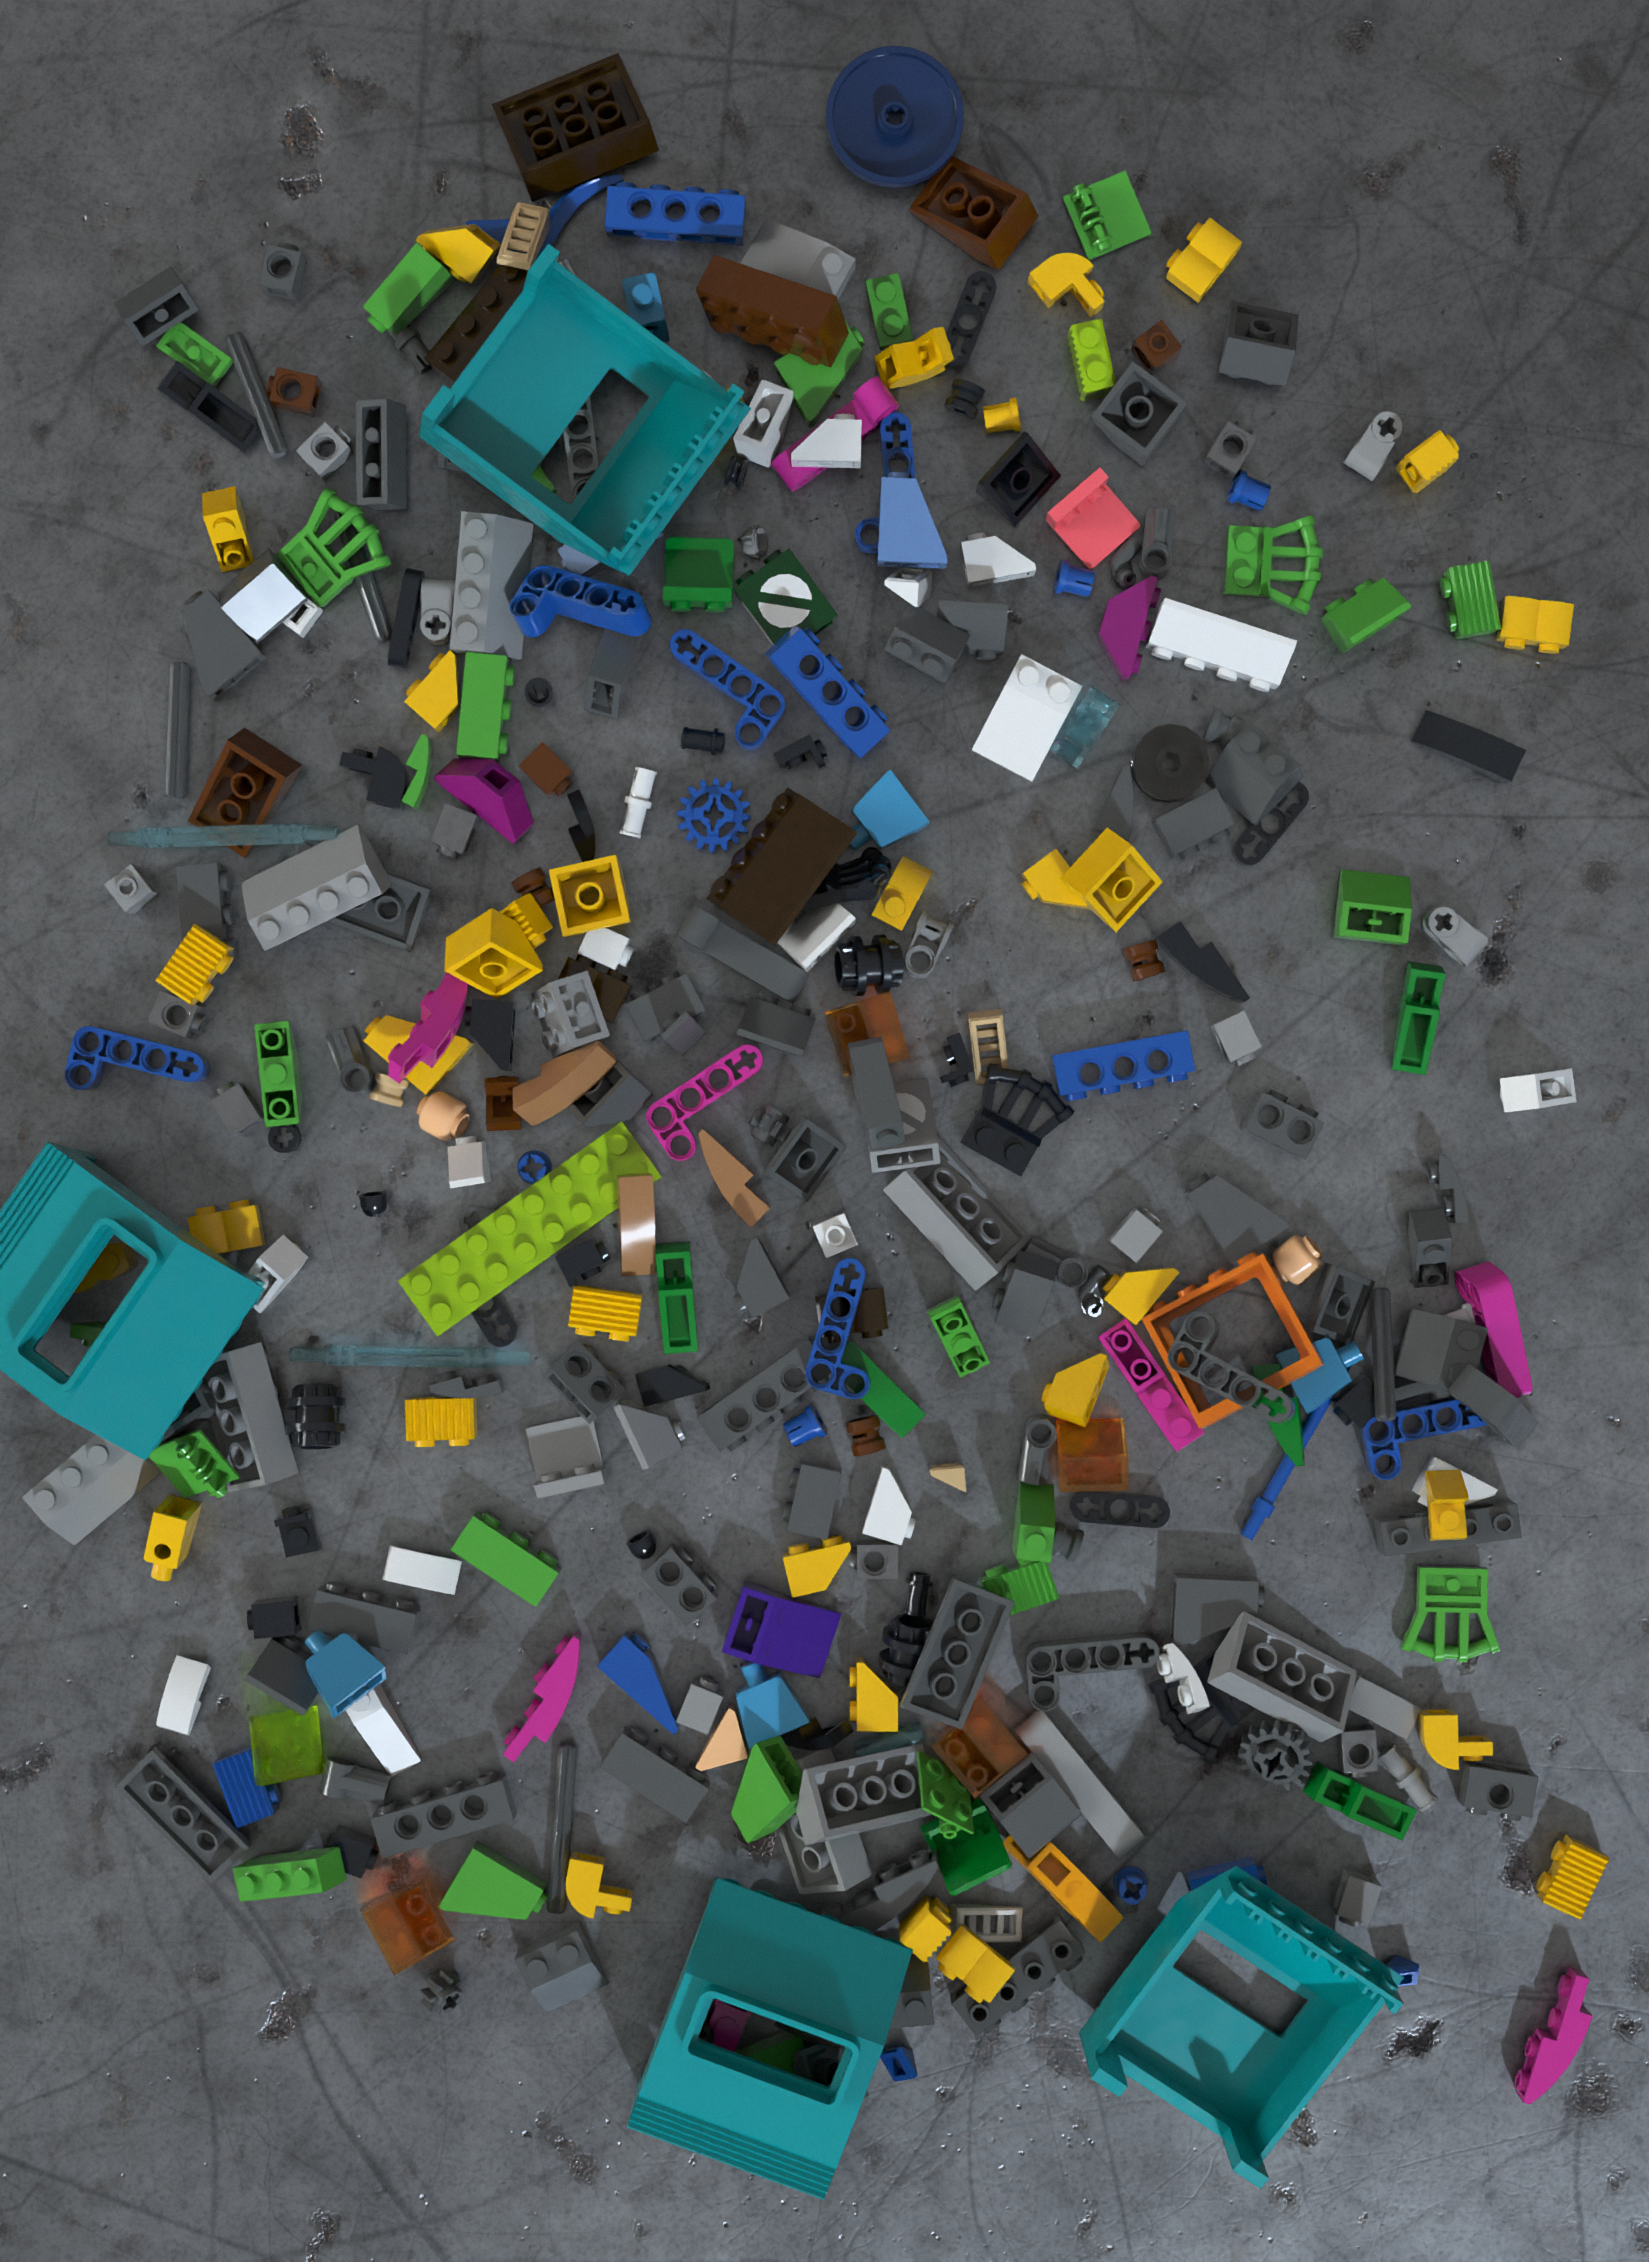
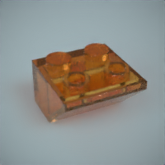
M891 991L824 1011L844 1077L852 1075L848 1043L882 1036L889 1064L911 1058Z
M1089 1418L1086 1428L1062 1419H1055L1057 1431L1056 1474L1059 1492L1129 1491L1128 1451L1124 1418Z
M982 1694L974 1700L962 1730L947 1725L931 1744L934 1751L975 1799L1028 1755L1025 1745Z
M423 1879L393 1890L360 1908L393 1975L398 1974L455 1941Z

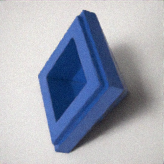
M1395 1955L1387 1966L1404 1977L1398 1987L1416 1985L1418 1983L1419 1964Z
M902 2046L883 2049L880 2058L895 2082L915 2079L918 2076L912 2050Z

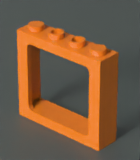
M1252 1252L1237 1261L1239 1266L1227 1272L1225 1268H1222L1207 1277L1209 1281L1207 1284L1199 1288L1193 1284L1176 1293L1179 1297L1177 1300L1166 1304L1165 1300L1152 1305L1147 1311L1148 1315L1142 1318L1199 1429H1204L1244 1407L1229 1399H1225L1212 1406L1208 1402L1199 1383L1171 1368L1168 1362V1353L1175 1337L1170 1330V1324L1175 1319L1250 1279L1257 1278L1261 1281L1300 1354L1299 1361L1261 1381L1276 1389H1280L1325 1365L1265 1254L1258 1256L1256 1252ZM1181 1351L1177 1358L1178 1364L1182 1368H1186L1189 1364ZM1254 1384L1239 1392V1396L1243 1401L1254 1397L1256 1392Z

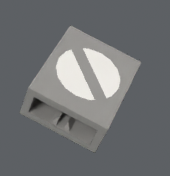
M928 1078L910 1079L893 1083L903 1120L905 1143L871 1150L867 1137L872 1173L941 1164Z

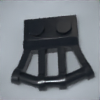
M868 847L863 851L860 858L841 865L835 863L801 911L840 902L874 899L880 893L881 886L886 885L890 881V859L883 856L882 852L877 848Z
M989 1063L982 1105L960 1143L1013 1173L1022 1176L1036 1149L1040 1146L1043 1137L1059 1124L1069 1119L1075 1111L1070 1105L1063 1103L1052 1089L1051 1083L1045 1080L1043 1082L1031 1077L1032 1073L1028 1070L999 1068L998 1064ZM997 1081L1013 1083L998 1112L992 1110ZM1025 1088L1034 1093V1096L1017 1124L1007 1117ZM1045 1101L1055 1114L1034 1132H1031L1028 1128L1041 1104Z
M1216 1650L1193 1667L1212 1705L1188 1724L1184 1725L1178 1717L1180 1713L1186 1710V1706H1182L1180 1700L1171 1706L1167 1692L1169 1688L1179 1686V1681L1166 1683L1165 1678L1148 1684L1150 1693H1154L1160 1722L1164 1726H1169L1174 1733L1173 1739L1178 1745L1183 1744L1201 1755L1200 1759L1208 1764L1213 1760L1218 1747L1229 1729L1237 1725L1240 1720L1256 1709L1207 1683ZM1217 1715L1222 1717V1721L1208 1743L1193 1735Z

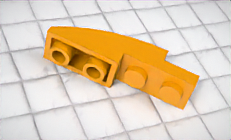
M1010 1835L1003 1841L1007 1852L1049 1891L1050 1895L1099 1943L1124 1918L1092 1882L1051 1842L1029 1859Z

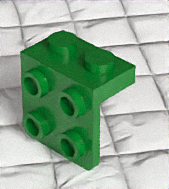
M668 538L665 547L664 606L670 607L671 611L678 612L691 611V607H705L704 611L725 612V608H733V541L729 538Z
M981 1798L971 1801L974 1825L973 1834L961 1829L957 1832L956 1837L947 1839L939 1831V1818L920 1826L931 1851L937 1849L940 1854L939 1869L950 1895H957L968 1891L972 1887L1000 1875L1012 1866L998 1828Z

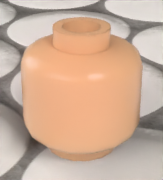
M437 1091L430 1097L425 1096L417 1107L420 1128L442 1141H450L453 1138L462 1136L470 1121L466 1104L444 1091Z
M1293 1235L1272 1252V1259L1275 1264L1273 1268L1282 1283L1285 1284L1287 1281H1290L1295 1285H1302L1322 1268L1321 1258L1324 1254L1308 1235L1304 1237Z

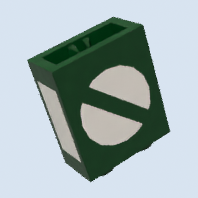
M790 548L783 553L780 549L774 551L764 559V567L755 573L751 569L735 581L738 585L733 588L734 594L772 646L793 626L799 627L802 630L809 628L815 635H818L838 620V614Z

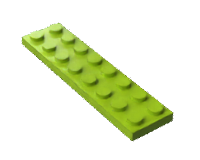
M621 1121L403 1276L398 1282L438 1337L618 1209L617 1175L651 1173L653 1175V1183L662 1176Z

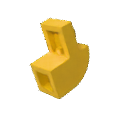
M1074 253L1053 255L1029 273L1027 283L1048 309L1069 292H1071L1091 318L1102 310L1105 302L1102 298L1104 292L1097 282L1093 279L1087 280V277L1092 273L1094 265L1081 255Z
M944 327L932 328L915 341L889 346L876 355L874 360L881 381L887 389L911 385L945 371L944 366L953 361L954 357Z
M903 855L871 916L902 931L934 871Z
M1421 1709L1418 1715L1420 1743L1425 1751L1441 1766L1459 1770V1756H1462V1760L1482 1761L1483 1756H1493V1741L1486 1735L1458 1736V1715L1452 1709Z
M572 1851L566 1877V1893L571 1905L580 1914L594 1919L597 1906L603 1907V1911L611 1914H623V1911L630 1912L634 1890L601 1884L606 1857Z

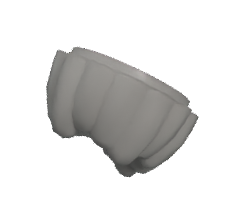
M754 525L741 536L743 552L753 558H763L768 549L767 533L761 525Z

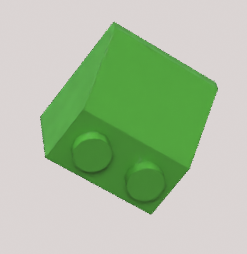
M1384 577L1375 583L1372 578L1366 580L1354 589L1357 595L1347 601L1340 597L1325 607L1328 613L1320 620L1342 654L1400 618L1412 607L1408 600Z

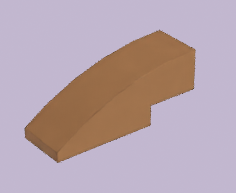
M596 1040L541 1064V1076L512 1088L513 1110L531 1126H535L553 1117L595 1086L617 1063V1057L599 1040Z
M703 1128L698 1133L711 1175L734 1211L752 1228L770 1209L768 1204L745 1185L754 1173Z
M651 1173L617 1175L621 1276L656 1274L653 1175Z

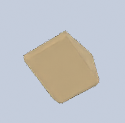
M961 1462L936 1464L929 1467L931 1476L966 1492L965 1470Z

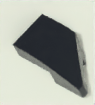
M576 790L567 794V797L579 824L568 828V831L582 862L594 860L595 833L591 816L581 792Z
M670 1364L635 1374L644 1407L709 1390L710 1385L706 1381H700L687 1373V1369L681 1365L674 1367Z
M815 1716L810 1719V1723L784 1733L781 1737L785 1744L791 1747L805 1750H823L834 1747L853 1733L854 1730L848 1719L822 1728Z

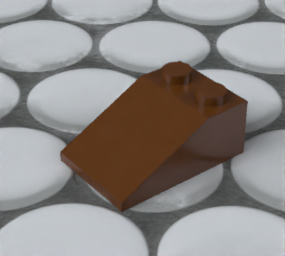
M953 156L930 179L909 208L911 213L970 256L997 270L1002 267L1038 218V214L1026 192Z
M243 728L227 740L188 822L246 858L288 794L302 764L253 732Z

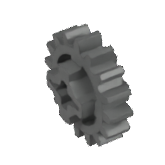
M1279 1719L1275 1720L1274 1726H1269L1266 1720L1261 1721L1260 1729L1251 1725L1248 1734H1243L1238 1752V1757L1242 1759L1241 1770L1250 1769L1248 1774L1249 1780L1257 1777L1260 1779L1259 1787L1263 1788L1266 1783H1270L1273 1791H1277L1279 1785H1283L1287 1791L1291 1790L1292 1782L1299 1786L1302 1785L1304 1776L1309 1777L1314 1760V1753L1311 1752L1312 1742L1303 1741L1305 1732L1303 1730L1297 1733L1293 1732V1723L1291 1722L1286 1727H1281Z

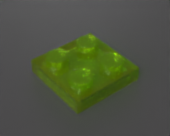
M313 1705L304 1716L291 1708L248 1716L255 1785L265 1786L323 1774L324 1767L318 1705Z

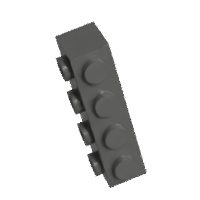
M1057 1912L1023 1938L1021 1942H1018L1002 1954L1017 1969L990 2003L984 1999L981 2003H978L965 1992L964 1989L967 1985L963 1984L950 1994L951 2004L975 2036H978L983 2031L985 2034L990 2033L1001 2023L1000 2018L1010 2010L1012 2013H1015L1023 2008L1029 2001L1027 1997L1037 1990L1043 1992L1055 1982V1976L1064 1969L1070 1971L1078 1966L1083 1960L1082 1955L1085 1954L1084 1946Z

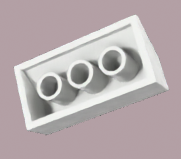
M1164 598L1157 610L1146 648L1152 649L1151 654L1158 658L1171 660L1172 656L1185 660L1184 665L1189 668L1203 671L1204 667L1218 671L1217 676L1220 678L1236 681L1238 677L1250 681L1249 686L1251 688L1269 692L1270 688L1276 689L1280 685L1296 647L1297 640Z

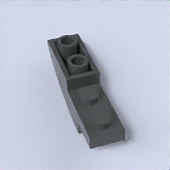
M920 1850L911 1855L909 1861L900 1865L895 1863L886 1865L875 1875L874 1891L866 1889L857 1893L853 1900L842 1905L840 1903L831 1904L822 1911V1914L831 1915L837 1918L840 1923L851 1927L861 1926L870 1932L879 1929L904 1911L931 1881L939 1867L940 1854L938 1850L929 1852L927 1850Z

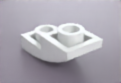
M390 1546L383 1580L454 1595L462 1561Z
M1173 1643L1159 1648L1160 1655L1156 1663L1160 1675H1164L1166 1683L1179 1681L1178 1697L1181 1705L1186 1706L1187 1714L1199 1712L1210 1707L1203 1685L1185 1655Z
M176 1655L161 1700L156 1722L158 1727L190 1735L202 1704L199 1698L211 1669L208 1664Z

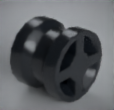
M954 379L951 386L953 393L951 397L946 399L945 408L964 417L976 418L978 413L977 403L983 399L985 390L970 381Z

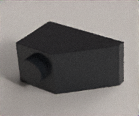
M472 999V1006H466L465 1026L470 1027L471 1036L501 1070L512 1071L516 1003Z

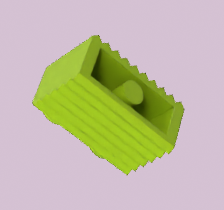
M1102 319L1073 324L1068 331L1066 339L1069 340L1068 346L1071 347L1069 352L1072 354V366L1075 367V379L1078 380L1077 386L1080 387L1078 391L1081 394L1080 399L1087 401L1106 397L1116 384L1103 321Z

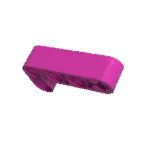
M875 376L856 390L853 400L827 419H834L836 414H852L856 420H862V442L880 429L881 422L890 413L898 412L899 403L881 379ZM821 424L783 451L771 463L791 492L798 490L826 469L825 467H792L791 453Z
M742 1045L648 1108L646 1113L647 1123L666 1153L672 1159L684 1161L691 1158L696 1152L697 1141L685 1120L761 1070L763 1055L757 1047ZM746 1051L748 1054L755 1052L757 1058L754 1060L755 1067L750 1069L744 1066L739 1069L738 1072L742 1074V1077L736 1080L733 1070L725 1063L732 1059L733 1065H736L742 1060L740 1055L742 1052ZM723 1069L728 1073L729 1082L726 1087L716 1089L711 1085L710 1075L714 1070ZM688 1088H694L700 1094V1102L696 1107L688 1108L682 1103V1093ZM659 1107L668 1108L672 1114L671 1122L667 1126L660 1127L653 1120V1113ZM679 1135L687 1137L691 1143V1148L685 1155H678L672 1149V1141Z
M1489 1261L1456 1271L1454 1275L1456 1287L1461 1297L1472 1306L1475 1325L1488 1328L1482 1350L1486 1376L1516 1398L1532 1393V1381L1514 1294L1507 1275Z

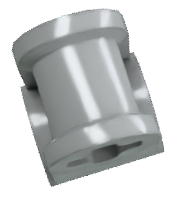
M1390 411L1378 414L1370 423L1363 436L1357 440L1343 463L1373 481L1402 432L1400 417ZM1387 423L1391 427L1389 428V433L1384 437L1379 432L1381 427Z
M422 578L420 628L426 640L431 645L437 647L450 643L455 580ZM440 621L445 629H439L438 635H434L430 628L435 627L436 622Z
M1449 907L1429 909L1422 917L1421 925L1426 935L1432 938L1453 960L1463 967L1467 968L1489 942L1488 938L1480 930L1465 921ZM1444 916L1443 924L1446 927L1436 929L1435 927L1438 922L1434 918Z
M922 911L912 934L911 944L904 958V969L908 975L921 979L932 972L940 952L943 951L952 931L953 922H942L928 916L927 911ZM917 953L924 954L929 960V967L923 971L915 970L910 964L912 955Z

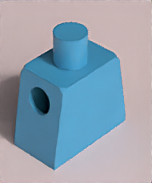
M656 273L621 279L629 317L644 328L651 325L657 326L648 331L663 342L670 341Z
M891 770L887 771L852 808L851 813L859 823L852 827L857 834L850 845L856 851L871 839L877 848L882 850L929 825L930 821Z
M1329 1337L1313 1342L1325 1365L1291 1383L1307 1414L1316 1410L1352 1382L1346 1368L1364 1359L1355 1341L1337 1350ZM1296 1347L1276 1354L1283 1369L1300 1360V1354Z
M317 1630L305 1641L307 1647L314 1654L305 1662L307 1672L333 1718H336L387 1679L384 1665L346 1633H342L330 1641L322 1630Z
M748 1662L740 1667L747 1684L736 1689V1699L749 1748H752L758 1742L782 1735L810 1723L808 1711L781 1671H776L766 1676L761 1664Z

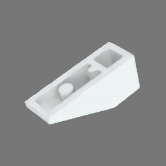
M380 1684L346 1709L354 1726L389 1775H392L391 1778L422 1761Z

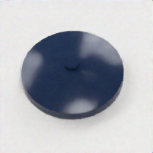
M904 46L876 48L863 53L851 61L835 80L826 108L828 137L834 152L842 164L864 181L891 188L915 185L938 173L956 151L962 135L964 122L961 93L949 71L927 53Z

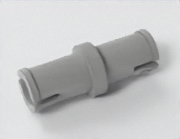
M1395 1744L1388 1746L1379 1754V1760L1384 1763L1396 1778L1395 1784L1399 1789L1404 1788L1421 1812L1430 1808L1437 1801L1438 1797L1434 1795L1419 1776L1421 1773L1419 1769L1409 1764Z

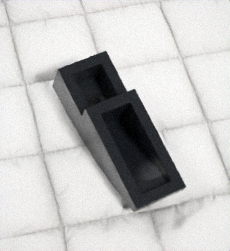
M179 361L174 363L156 388L157 391L243 453L260 431L255 417Z
M1428 710L1424 712L1411 740L1412 743L1471 771L1477 770L1504 784L1512 781L1526 752L1525 749L1508 741Z
M1181 921L1155 938L1166 954L1184 972L1203 986L1238 1003H1243L1250 999L1214 944L1209 942L1199 948Z

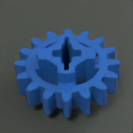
M714 778L712 786H707L704 780H700V790L697 791L690 786L688 790L691 798L681 797L680 802L686 808L685 810L677 811L678 817L685 818V822L678 825L679 829L690 831L685 838L687 842L694 839L698 840L697 850H701L706 844L709 845L711 854H714L718 845H721L724 852H727L728 842L732 841L734 844L739 845L740 841L737 834L748 833V829L742 824L743 822L751 821V815L743 814V810L750 807L749 801H739L743 791L740 789L732 793V782L730 781L723 788L720 787L718 778ZM709 794L708 801L702 807H694L701 797ZM722 795L728 797L734 803L737 810L727 809L722 804ZM714 801H716L719 814L724 815V817L717 819V824H715L714 831H712L710 819L705 817V813H711L712 808H714ZM692 821L702 823L705 826L707 837L702 836L695 830ZM727 824H735L730 833L719 838L720 831Z

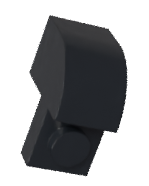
M380 746L376 760L372 759L373 753L353 748L352 754L342 752L339 764L341 767L372 775L366 798L368 802L404 811L406 804L401 800L410 785V779L405 765L397 756Z

